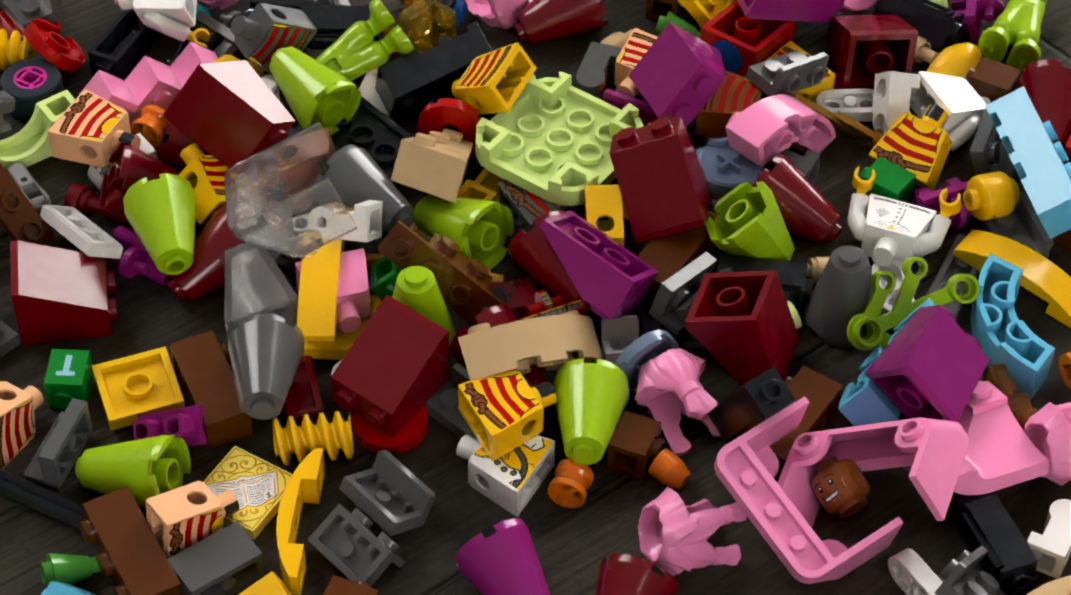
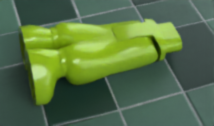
M372 0L369 4V20L355 22L315 60L353 81L361 75L384 65L389 60L392 52L410 54L415 48L398 24L383 39L374 41V38L379 33L389 29L396 22L381 0Z
M1009 0L1006 8L994 22L993 26L984 30L979 38L978 46L982 55L985 58L1001 63L1009 45L1012 44L1006 65L1024 72V68L1028 64L1039 61L1041 49L1038 43L1047 0Z

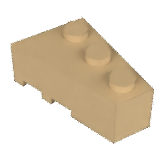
M443 129L442 133L430 131L429 135L416 133L415 137L401 139L391 181L456 203L474 143L463 140L462 133L450 129Z

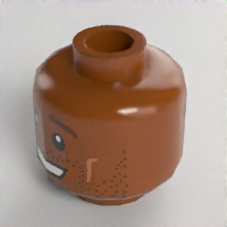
M831 457L816 467L818 474L813 478L811 487L827 514L840 515L841 518H847L856 514L867 505L868 500L866 498L870 493V486L856 462L850 459L838 461L836 457Z

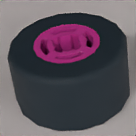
M43 59L18 61L9 66L0 79L1 91L5 90L16 100L15 111L8 114L17 120L28 122L32 117L37 102L64 91L62 75L58 67Z

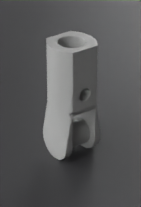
M19 162L6 168L8 174L37 212L41 211L42 205H52L47 192L37 183L23 163Z

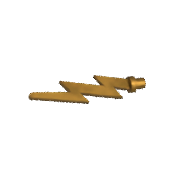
M797 92L795 96H792L827 118L834 127L857 140L861 136L870 141L869 147L871 148L884 136L883 130L878 128L874 132L840 111L836 115Z

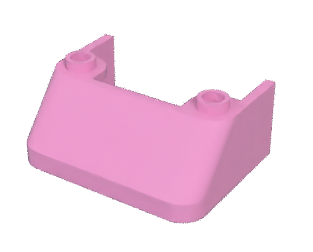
M804 396L723 446L716 457L714 469L717 477L790 574L799 582L814 584L840 579L888 548L903 525V521L898 516L849 549L837 540L827 539L821 541L774 479L779 469V461L776 454L770 448V445L798 428L810 403Z
M921 417L806 432L795 439L778 484L812 528L821 503L812 490L811 482L815 475L818 474L816 467L821 462L831 457H836L838 461L850 459L856 462L861 472L912 466L908 476L935 519L937 521H944L967 452L969 437L958 422Z

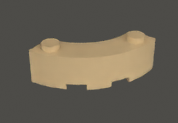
M578 310L568 311L560 315L519 320L490 327V323H482L470 327L467 330V335L458 337L470 381L513 370L525 375L531 371L530 366L532 365L546 367L547 371L559 370L564 364L575 359L584 358L583 363H596L597 359L604 360L592 319L588 316L579 315Z

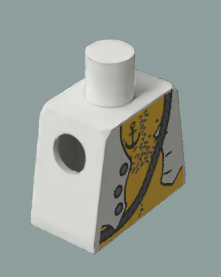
M465 434L458 443L456 455L468 460V483L470 486L518 517L555 466V441L537 435L502 457L491 461L478 439Z

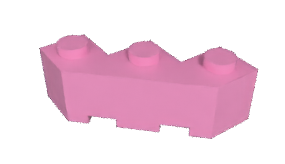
M189 42L171 66L144 56L125 80L98 70L84 89L126 110L131 126L133 121L139 118L141 109L146 105L153 104L167 110L199 64L212 63L219 58L215 52Z

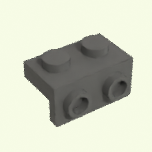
M387 450L377 453L371 469L344 476L339 488L390 536L424 526L435 499V493Z

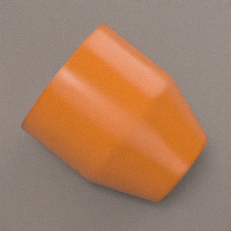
M667 448L658 454L648 470V474L660 483L676 489H682L691 477V473L683 460Z

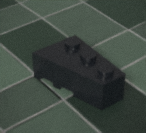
M477 21L467 25L469 31L453 39H449L447 35L437 39L439 45L421 54L416 49L410 54H405L378 67L375 89L391 119L400 116H411L421 111L429 103L431 95L456 99L452 94V83L462 77L476 57L492 51Z

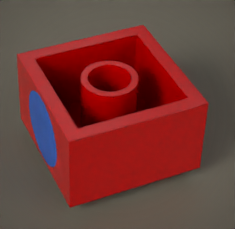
M736 0L701 27L700 39L721 52L725 71L746 77L749 66L766 61L787 42H794L795 21L750 19L745 16Z

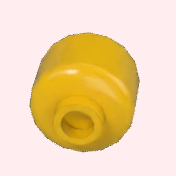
M1002 171L973 176L967 183L966 190L963 193L965 208L981 221L1010 215L1020 198L1019 187L1016 181Z

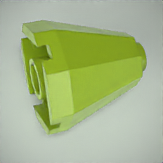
M763 181L756 182L758 187H753L749 182L741 183L717 201L714 207L717 215L714 221L709 216L705 225L711 241L720 250L734 255L790 262L795 248L772 190Z

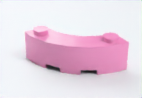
M786 94L766 97L752 104L741 113H734L725 126L729 147L761 168L770 159L788 149L791 145L804 154L807 150L820 154L836 138L835 129L827 118Z

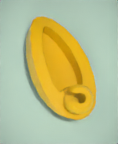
M969 42L951 45L935 57L926 72L965 79L969 69H976L981 61V50L978 46Z

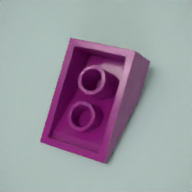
M567 211L543 219L540 224L581 298L591 305L590 309L602 318L615 319L639 307L659 274L657 269L573 211Z

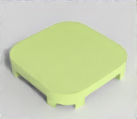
M559 71V78L544 77L536 79L533 74L509 112L497 113L490 121L483 117L476 125L475 156L480 165L489 172L548 202L562 206L584 204L585 185H609L617 178L609 154L612 137L622 129L628 127L636 129L644 126L639 118V109L628 103L621 110L572 86V75Z

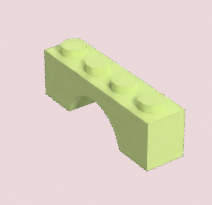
M68 90L37 102L28 123L13 136L0 140V163L5 170L7 167L19 162L29 167L53 156L48 130L74 102L75 98Z

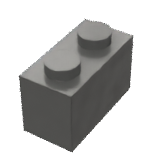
M237 521L225 528L215 530L209 537L190 547L179 550L168 559L181 583L180 595H234L266 576L263 553Z

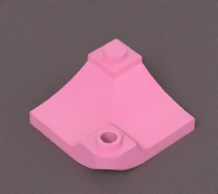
M978 381L957 421L968 435L969 445L954 492L969 496L982 495L1049 474V460L1037 449L1019 425L1008 405V397L990 381ZM912 466L903 467L910 474Z

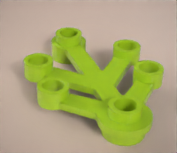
M908 257L902 264V272L905 277L892 310L880 316L887 294L892 292L896 286V278L889 271H876L871 276V288L873 291L864 313L855 315L849 321L847 338L850 344L859 350H871L876 346H881L885 349L892 336L885 331L896 327L928 298L935 305L940 306L951 301L961 304L972 303L977 299L980 292L978 280L970 274H955L949 278L946 287L912 301L920 280L928 272V264L922 257ZM916 261L919 265V270L914 275L911 271V266ZM884 275L887 279V285L882 289L879 285V280ZM958 282L963 286V290L959 295L956 292ZM862 325H866L868 330L864 338L860 336Z

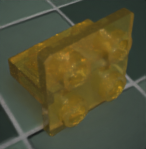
M404 0V10L399 13V27L409 38L415 50H419L420 54L438 46L437 39L445 35L449 39L457 37L456 13L449 6L437 0Z

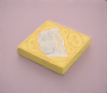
M234 446L203 482L215 496L226 490L233 492L239 503V511L224 518L223 524L229 526L237 521L248 536L255 540L277 514L282 495L292 474Z

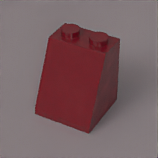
M896 14L833 16L829 22L826 44L838 75L841 89H874L875 74L886 71L911 73L918 31Z
M246 60L199 64L163 114L171 124L236 174L262 170L269 163V156L275 148L287 139V132L296 122Z
M681 116L671 119L667 117L659 118L650 125L636 129L628 127L613 135L609 154L636 243L706 224L710 186Z
M19 240L10 241L11 298L23 346L113 335L112 320H118L119 315L116 297L111 298V293L117 292L115 271H108L106 258L87 256L84 252Z
M776 270L706 273L684 322L692 335L741 386L772 367H775L784 381L799 342V336Z
M387 295L381 301L331 376L333 401L343 411H351L364 419L372 429L382 430L391 437H394L449 379V331Z

